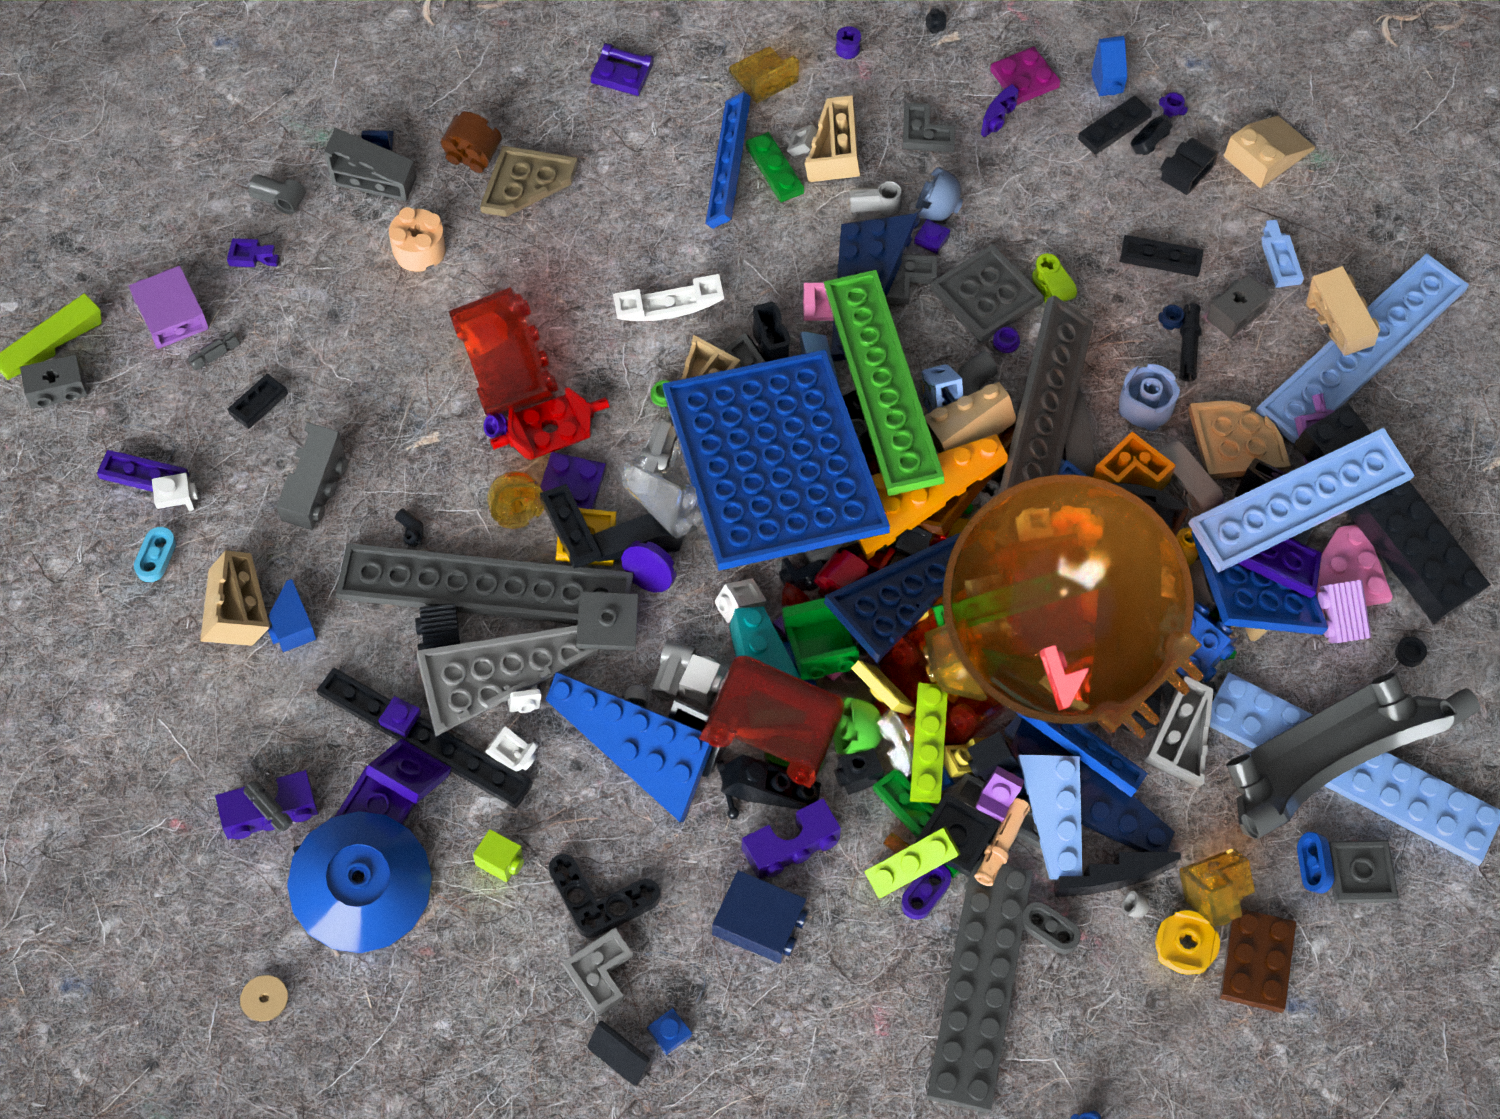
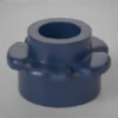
M1168 305L1163 309V312L1159 313L1158 319L1160 323H1163L1164 328L1168 330L1180 329L1181 325H1183L1184 311L1181 307Z

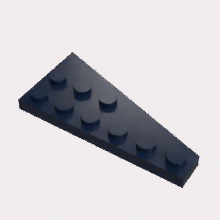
M914 213L841 224L837 278L877 270L884 294L887 296L902 263L901 257L905 247H909L911 243L912 231L921 220L919 214ZM833 321L831 357L833 361L846 360L837 328Z
M962 531L825 595L824 604L875 662L878 663L947 592L956 580L980 557L982 549L965 531Z
M1023 718L1010 745L1016 760L1018 755L1074 756ZM1080 760L1081 825L1139 852H1167L1175 831L1135 796L1130 797ZM1021 768L1011 772L1024 780ZM1023 784V787L1018 793V796L1029 800V796L1026 793V789Z

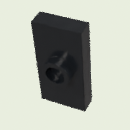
M267 373L227 409L228 413L247 429H250L288 394V390Z

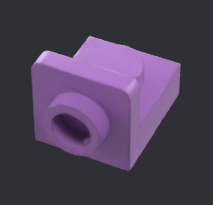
M997 766L981 790L976 809L989 817L1003 822L1009 806L1022 789L1025 780Z

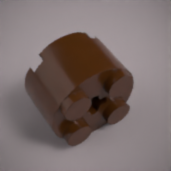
M463 111L459 116L458 114L454 116L441 139V146L447 153L445 158L454 165L462 163L468 165L474 172L482 173L489 165L501 143L502 136L496 127L492 130L487 126L489 121L484 117L472 112Z

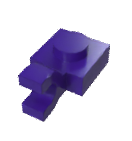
M232 238L227 262L232 267H256L257 261L267 266L277 267L279 256L274 254V245L261 246L258 239Z

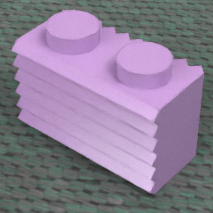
M1362 580L1320 586L1321 592L1318 593V602L1321 609H1324L1328 626L1324 635L1326 638H1329V643H1342L1372 638Z

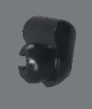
M404 508L400 509L395 516V520L406 527L403 540L409 546H416L423 540L424 525Z

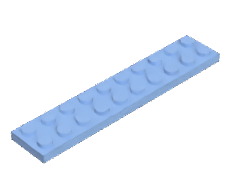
M1426 253L1368 306L1367 311L1371 318L1377 320L1380 328L1374 346L1344 356L1334 341L1330 340L1257 407L1255 413L1263 418L1267 416L1278 428L1280 434L1294 444L1299 438L1294 418L1316 412L1312 399L1313 395L1323 393L1326 409L1338 410L1467 290L1469 284Z
M1228 672L1212 702L1210 727L1254 749L1311 717L1313 714ZM1387 752L1350 769L1324 785L1478 866L1483 862L1500 824V809Z

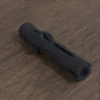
M1190 303V311L1188 304L1183 307V325L1180 327L1182 347L1179 378L1183 381H1190V374L1192 381L1197 378L1198 340L1202 334V328L1199 325L1201 307L1198 304Z

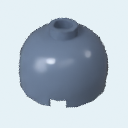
M936 167L931 173L935 178L931 182L926 181L915 207L919 210L915 213H918L924 219L943 221L952 212L958 213L963 204V199L960 198L961 186L958 179L949 171Z

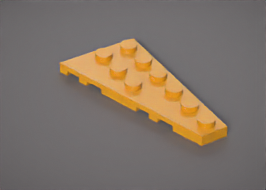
M997 434L938 453L937 456L944 474V484L888 496L881 473L872 475L890 525V533L858 540L866 560L868 561L875 556V552L884 545L889 546L895 542L896 537L905 530H912L946 506V502L955 495L959 497L966 492V488L977 480H983L1007 463L1008 455Z

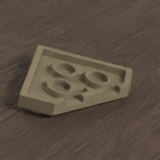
M502 146L480 205L481 213L508 217L572 185L579 165L578 158Z

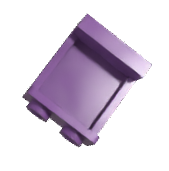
M180 266L167 269L162 273L141 279L129 285L134 302L140 310L157 349L209 329L204 313Z

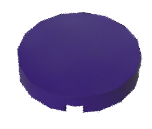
M634 541L625 549L621 557L624 571L633 572V583L644 590L653 593L664 592L670 588L677 576V572H674V562L671 556L655 543L648 541L645 544L640 543V541Z

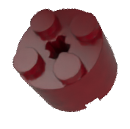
M837 549L815 576L814 581L820 587L818 591L819 596L825 598V595L870 575L867 572L870 566L851 552L843 550L840 553L839 549Z

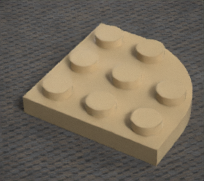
M1212 401L1191 403L1188 408L1203 468L1212 479L1242 477L1254 458L1283 472H1288L1291 467L1282 435L1275 424L1267 416L1263 418L1250 410L1251 406L1239 402Z

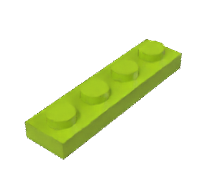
M918 683L910 802L939 804L941 801L948 685Z

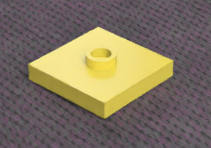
M857 661L851 668L871 688L869 691L880 702L884 701L893 711L909 715L915 709V705L877 666Z

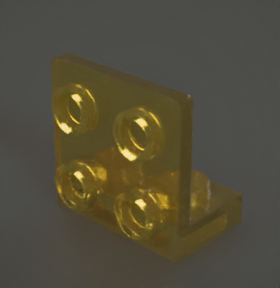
M766 47L731 65L729 72L757 104L797 83L800 61L794 55L782 60L771 47Z

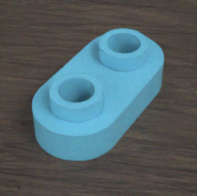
M156 527L146 534L134 562L136 574L142 581L154 582L164 575L176 547V540L171 530L165 527ZM160 543H166L163 547H157ZM155 567L154 570L147 572L149 568Z

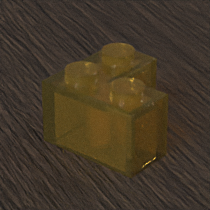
M1235 848L1179 869L1185 901L1214 927L1228 924L1231 920L1241 917L1242 912L1239 900L1243 899L1244 896L1255 893L1250 862Z

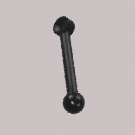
M720 760L717 761V768L723 781L725 765L724 761ZM725 794L729 807L727 815L730 819H736L739 816V811L734 806L732 796Z

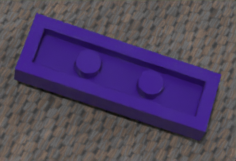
M107 450L97 471L99 479L153 492L152 479L182 473H187L188 477L190 475L186 468L112 450Z

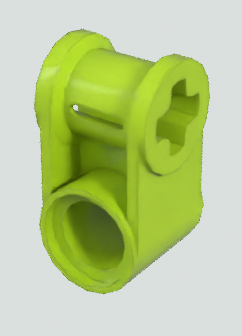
M1049 253L1040 255L1036 260V269L1032 273V281L1044 296L1045 303L1047 298L1054 295L1064 302L1074 299L1077 296L1075 283L1067 274L1059 259Z

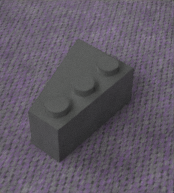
M334 128L324 151L332 185L407 201L416 180L414 161L343 130Z
M307 422L304 429L308 433L306 443L303 449L298 447L295 454L296 457L300 458L294 474L288 473L276 507L281 521L313 530L316 522L321 521L324 516L325 504L328 498H332L335 494L336 482L339 476L345 473L348 459H346L339 431Z

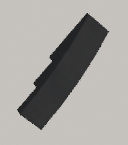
M1119 852L1113 864H1089L1084 872V876H1059L1054 884L1055 897L1091 895L1118 890L1146 881L1174 868L1181 859L1180 852Z

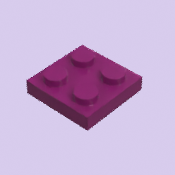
M1034 46L996 61L990 67L991 73L1003 89L1013 84L1019 90L1017 105L1057 89L1060 86V79Z

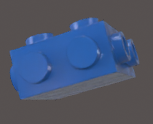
M1189 601L1184 602V604L1180 602L1169 614L1172 619L1166 625L1164 661L1184 677L1188 676L1200 683L1209 682L1218 671L1214 668L1221 659L1227 660L1236 649L1233 644L1238 638L1232 634L1234 629L1231 626L1223 625L1221 619L1217 622L1209 615L1211 612L1209 608L1201 602L1196 601L1194 603Z

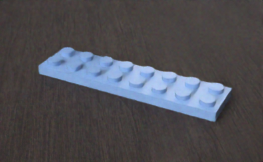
M1382 428L1192 518L1188 524L1219 573L1411 480L1415 475L1385 429Z

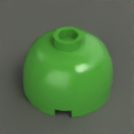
M845 697L840 701L835 714L841 715L839 724H833V743L836 753L843 756L864 752L871 748L875 750L886 735V724L882 722L881 714L877 708L869 701Z

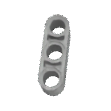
M1174 440L1157 450L1176 465L1168 485L1194 515L1198 516L1223 503L1224 496L1220 487L1180 441Z

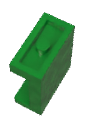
M825 598L782 608L783 627L802 681L819 679L825 675L837 672H848L859 661L858 647L853 645L849 631L824 604Z

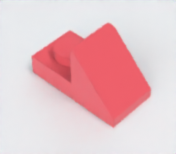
M1056 645L1044 648L1039 653L1058 710H1064L1070 707L1089 668L1065 675L1064 669H1067V662L1063 652L1057 651Z

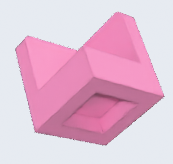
M804 283L803 321H833L824 283Z

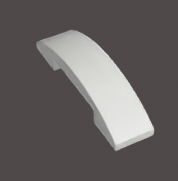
M716 274L694 278V285L643 295L640 294V289L615 293L613 297L617 319L654 321L684 316L710 307L724 299L720 276Z

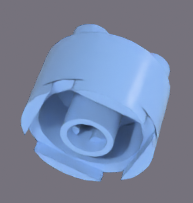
M1148 364L1147 367L1141 368L1137 366L1130 370L1125 378L1119 397V414L1133 425L1149 431L1157 430L1159 426L1165 424L1171 418L1179 396L1180 389L1177 386L1174 374L1167 368L1157 364Z

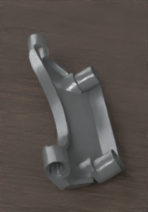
M1394 672L1387 673L1375 678L1366 686L1249 752L1231 759L1227 762L1226 766L1237 791L1243 794L1236 798L1238 821L1243 834L1254 839L1263 837L1289 822L1303 802L1321 787L1343 773L1390 750L1446 731L1478 713L1480 704L1477 697L1469 689L1464 688L1446 699L1423 696L1412 698L1411 694L1404 693L1397 674Z

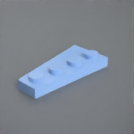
M1018 755L1017 760L1025 780L1024 786L1031 803L1034 823L1038 829L1039 842L1049 879H1058L1059 876H1082L1080 756Z

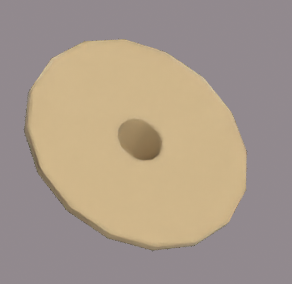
M270 975L258 976L250 980L240 995V1006L244 1014L250 1019L259 1022L270 1021L279 1016L288 1002V991L284 983L277 977Z

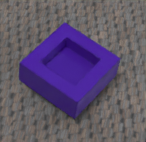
M927 219L915 236L914 244L938 254L950 236V229Z
M394 696L379 718V724L406 738L421 715V710Z

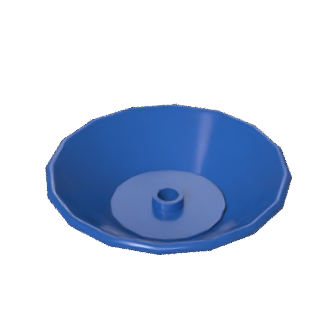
M357 811L332 817L306 836L292 857L287 888L292 911L308 935L333 950L365 953L389 947L414 928L428 905L432 875L427 853L409 828L387 815ZM360 872L365 875L364 880L359 883L353 881L354 874Z

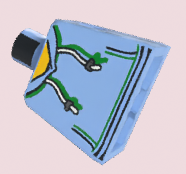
M944 364L924 369L921 372L923 399L929 413L938 407H943L942 403L948 405L963 396L962 378L949 365Z

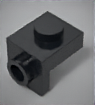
M788 557L782 559L781 571H779L781 582L785 587L789 586L793 595L805 590H815L819 587L814 581L815 576L824 564L821 560L794 570Z

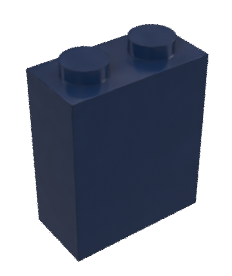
M737 870L712 924V935L781 964L784 956L790 957L794 950L797 939L793 936L797 927L803 929L808 918L809 911L805 910L806 898Z

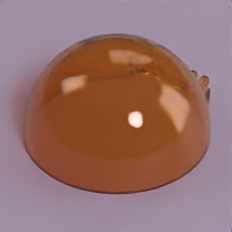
M1051 475L1038 477L1019 483L993 497L977 511L960 533L951 551L943 582L942 605L944 622L952 648L962 667L971 679L999 704L1013 712L1043 722L1083 724L1097 721L1108 734L1114 733L1124 723L1130 731L1142 739L1146 732L1131 714L1137 710L1149 723L1156 725L1160 721L1159 717L1144 702L1155 690L1168 680L1181 694L1186 696L1190 692V688L1175 672L1179 667L1184 669L1192 679L1198 682L1204 678L1202 672L1188 659L1202 646L1190 633L1194 612V593L1188 562L1182 547L1165 521L1147 503L1131 492L1110 482L1089 476ZM1056 645L1057 651H1062L1067 662V669H1064L1065 675L1089 668L1070 707L1060 711L1058 710L1039 653L1042 649Z

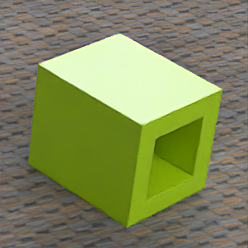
M491 829L488 830L473 853L476 866L505 882H508L512 874L516 876L524 864L522 847Z

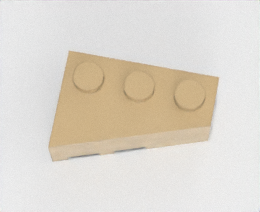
M853 95L827 98L818 123L817 134L813 137L811 143L812 148L809 157L807 156L805 160L808 182L860 176Z
M1000 382L987 385L968 396H962L957 401L943 407H938L924 415L933 444L939 453L995 434L998 436L1017 421L1010 395Z
M225 550L208 571L200 641L253 646L270 626L251 553Z

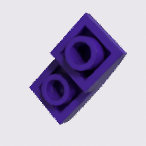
M1013 84L999 93L989 105L983 118L981 130L983 137L992 132L999 131L1004 125L1005 113L1009 114L1015 109L1019 90Z

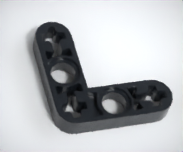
M560 854L552 858L549 863L551 880L578 932L586 938L597 937L652 910L660 901L659 886L651 879L639 880L596 901L577 863L571 856ZM561 864L565 868L569 867L568 873L571 881L567 884L564 875L558 872V866ZM573 889H581L586 895L583 901L573 903L568 899L569 892ZM642 889H646L647 892L653 891L651 893V900L647 901L645 897L639 898ZM629 895H632L633 900L637 899L636 908L632 907L631 899L628 897ZM616 901H622L627 905V910L623 915H614L609 910L611 904ZM604 908L606 918L609 920L608 922H604V916L601 917L600 909ZM590 916L592 920L597 919L595 921L596 927L583 926L585 918Z

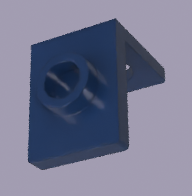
M362 131V139L392 151L394 131Z

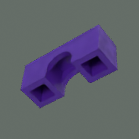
M306 770L276 778L278 793L274 800L282 807V813L286 812L290 816L292 822H304L312 816L318 815L311 781ZM245 787L215 795L222 829L228 840L232 838L244 839L250 836L251 833L261 830H275L271 825L272 820L268 821L254 806L253 802L246 797L243 791Z
M824 798L796 811L795 823L801 833L794 839L784 840L777 837L770 825L742 838L741 849L758 879L766 876L768 878L775 877L784 870V867L792 863L796 865L808 860L812 853L820 849L827 851L838 843L841 827Z

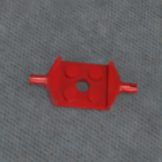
M568 387L565 388V395L515 413L514 409L510 408L508 431L503 435L489 439L491 447L495 450L509 444L511 448L514 447L524 458L532 460L589 439L591 437V418L594 417L595 412L609 408V403L606 397L591 403L586 402L584 398ZM550 424L558 427L552 433L543 430L545 426Z

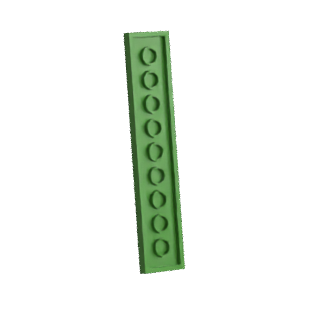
M877 270L824 281L826 296L888 496L944 484V474Z

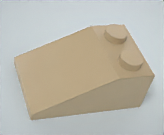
M1275 116L1250 123L1232 135L1224 157L1258 187L1262 188L1311 153L1315 146L1281 117Z

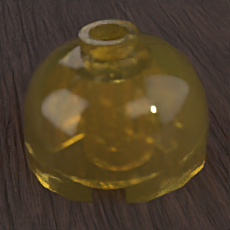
M506 472L498 476L491 483L487 493L488 509L493 519L498 521V524L503 528L516 529L525 527L530 524L527 520L532 519L535 515L538 518L544 510L540 501V493L543 490L537 480L525 472Z

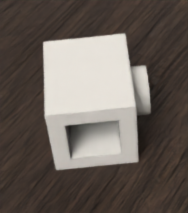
M693 654L679 683V696L707 707L713 692L717 693L723 683L724 677L720 676V664L709 656L700 657Z

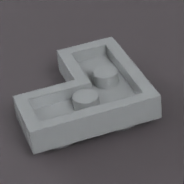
M614 928L562 962L564 969L597 1017L624 1000V995L608 973L632 958L633 953L616 928Z

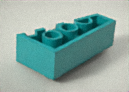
M764 606L735 608L729 629L751 729L809 724L815 705Z

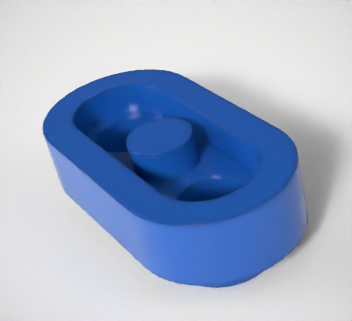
M1307 832L1301 836L1297 844L1302 883L1308 891L1323 894L1332 887L1334 882L1329 842L1321 834Z

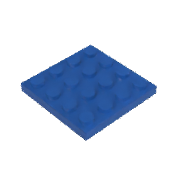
M1191 531L1223 625L1323 635L1326 632L1328 626L1316 594L1309 598L1239 564L1218 573L1195 534Z

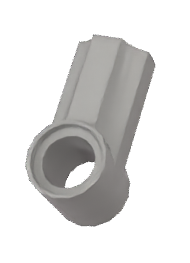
M885 181L879 187L850 189L851 212L880 211L887 216L899 213L901 210V186L894 181Z
M671 640L665 642L660 658V668L652 687V694L665 701L677 699L679 683L692 655L696 654L695 647Z

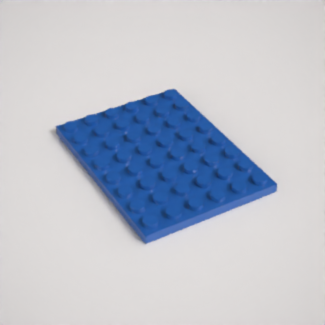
M826 350L663 383L664 396L718 571L890 533L888 519Z

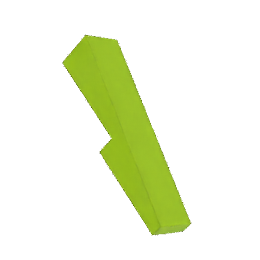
M83 293L1 351L0 372L9 380L21 374L20 367L44 362L56 356V347L102 324L100 308Z

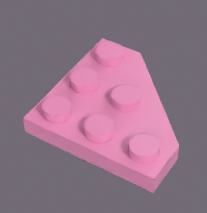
M1357 524L1338 527L1321 555L1316 592L1317 599L1318 593L1321 592L1320 586L1362 580L1366 606L1389 603L1393 596L1374 546Z

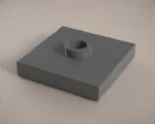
M580 591L576 649L636 651L638 594Z
M1389 840L1329 842L1334 871V882L1332 885L1334 903L1396 902L1399 899Z

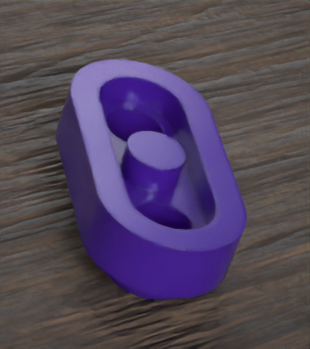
M940 865L918 877L910 884L904 892L901 901L902 911L907 917L920 920L930 914L949 889L951 874L948 868ZM936 878L940 884L932 885L929 880ZM918 901L922 904V907L916 909L912 907L911 903Z

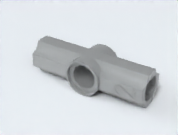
M663 421L658 424L655 423L647 448H643L641 451L637 469L638 474L631 491V498L635 499L639 504L648 505L654 503L662 479H666L672 458L671 453L677 438L675 428L671 423Z

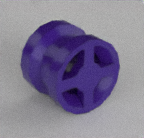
M851 26L839 29L836 34L835 51L837 55L844 59L855 58L860 53V31Z

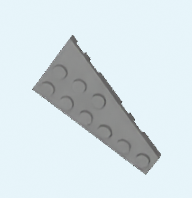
M576 625L418 650L417 659L435 736L508 700L512 692L526 691L555 676L556 672L561 673L596 655L598 649H576L578 626Z

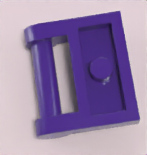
M605 43L600 58L590 76L591 83L639 96L652 69L654 56L648 54L642 56L614 48L612 44ZM615 58L625 62L640 65L641 68L638 69L628 65L610 61V59Z

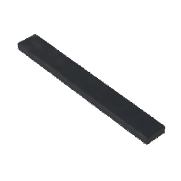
M336 668L330 671L316 690L317 694L397 741L403 739L451 767L450 771L515 809L533 785L530 779L445 731L435 736L433 724L420 716L406 738L381 726L379 718L391 700Z

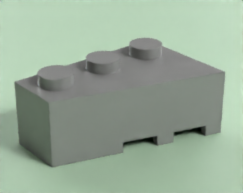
M1185 676L1179 682L1143 762L1197 788L1204 784L1213 688L1188 676Z

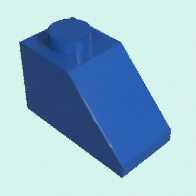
M1124 36L1103 38L1098 41L1091 75L1099 96L1116 95L1124 92L1127 80Z
M290 579L286 581L268 615L272 624L268 629L273 645L276 643L280 644L283 653L317 640L294 582Z

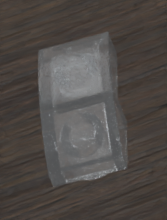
M890 708L883 713L877 723L880 726L879 730L883 737L893 742L887 752L890 763L897 771H902L907 777L912 772L913 745L900 717Z

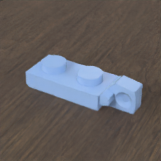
M1277 220L1266 221V226L1263 228L1264 236H1262L1261 240L1275 287L1301 285L1304 277L1290 235L1281 233Z

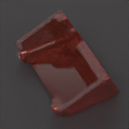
M738 656L732 661L719 686L699 739L713 747H726L736 738L789 762L787 774L792 781L811 788L836 732L845 705L842 699L835 694L752 657Z

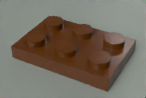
M1234 907L1231 914L1220 999L1278 1013L1284 1012L1296 921Z

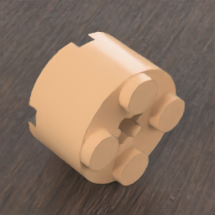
M406 207L400 210L399 215L391 222L389 237L392 252L401 267L410 271L427 270L426 267L432 264L436 266L442 261L446 253L443 226L437 214L424 209Z

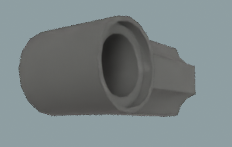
M258 174L257 176L254 175L250 180L248 192L250 197L271 203L280 212L292 215L305 196L306 189L298 181L286 179L285 182H281Z

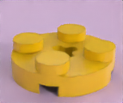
M1189 910L1176 912L1161 923L1156 933L1155 946L1159 961L1181 974L1203 973L1214 962L1219 953L1220 937L1217 930L1215 932L1214 928L1209 924L1210 921L1198 912ZM1185 936H1190L1191 942L1195 943L1196 947L1186 949L1179 940H1183Z

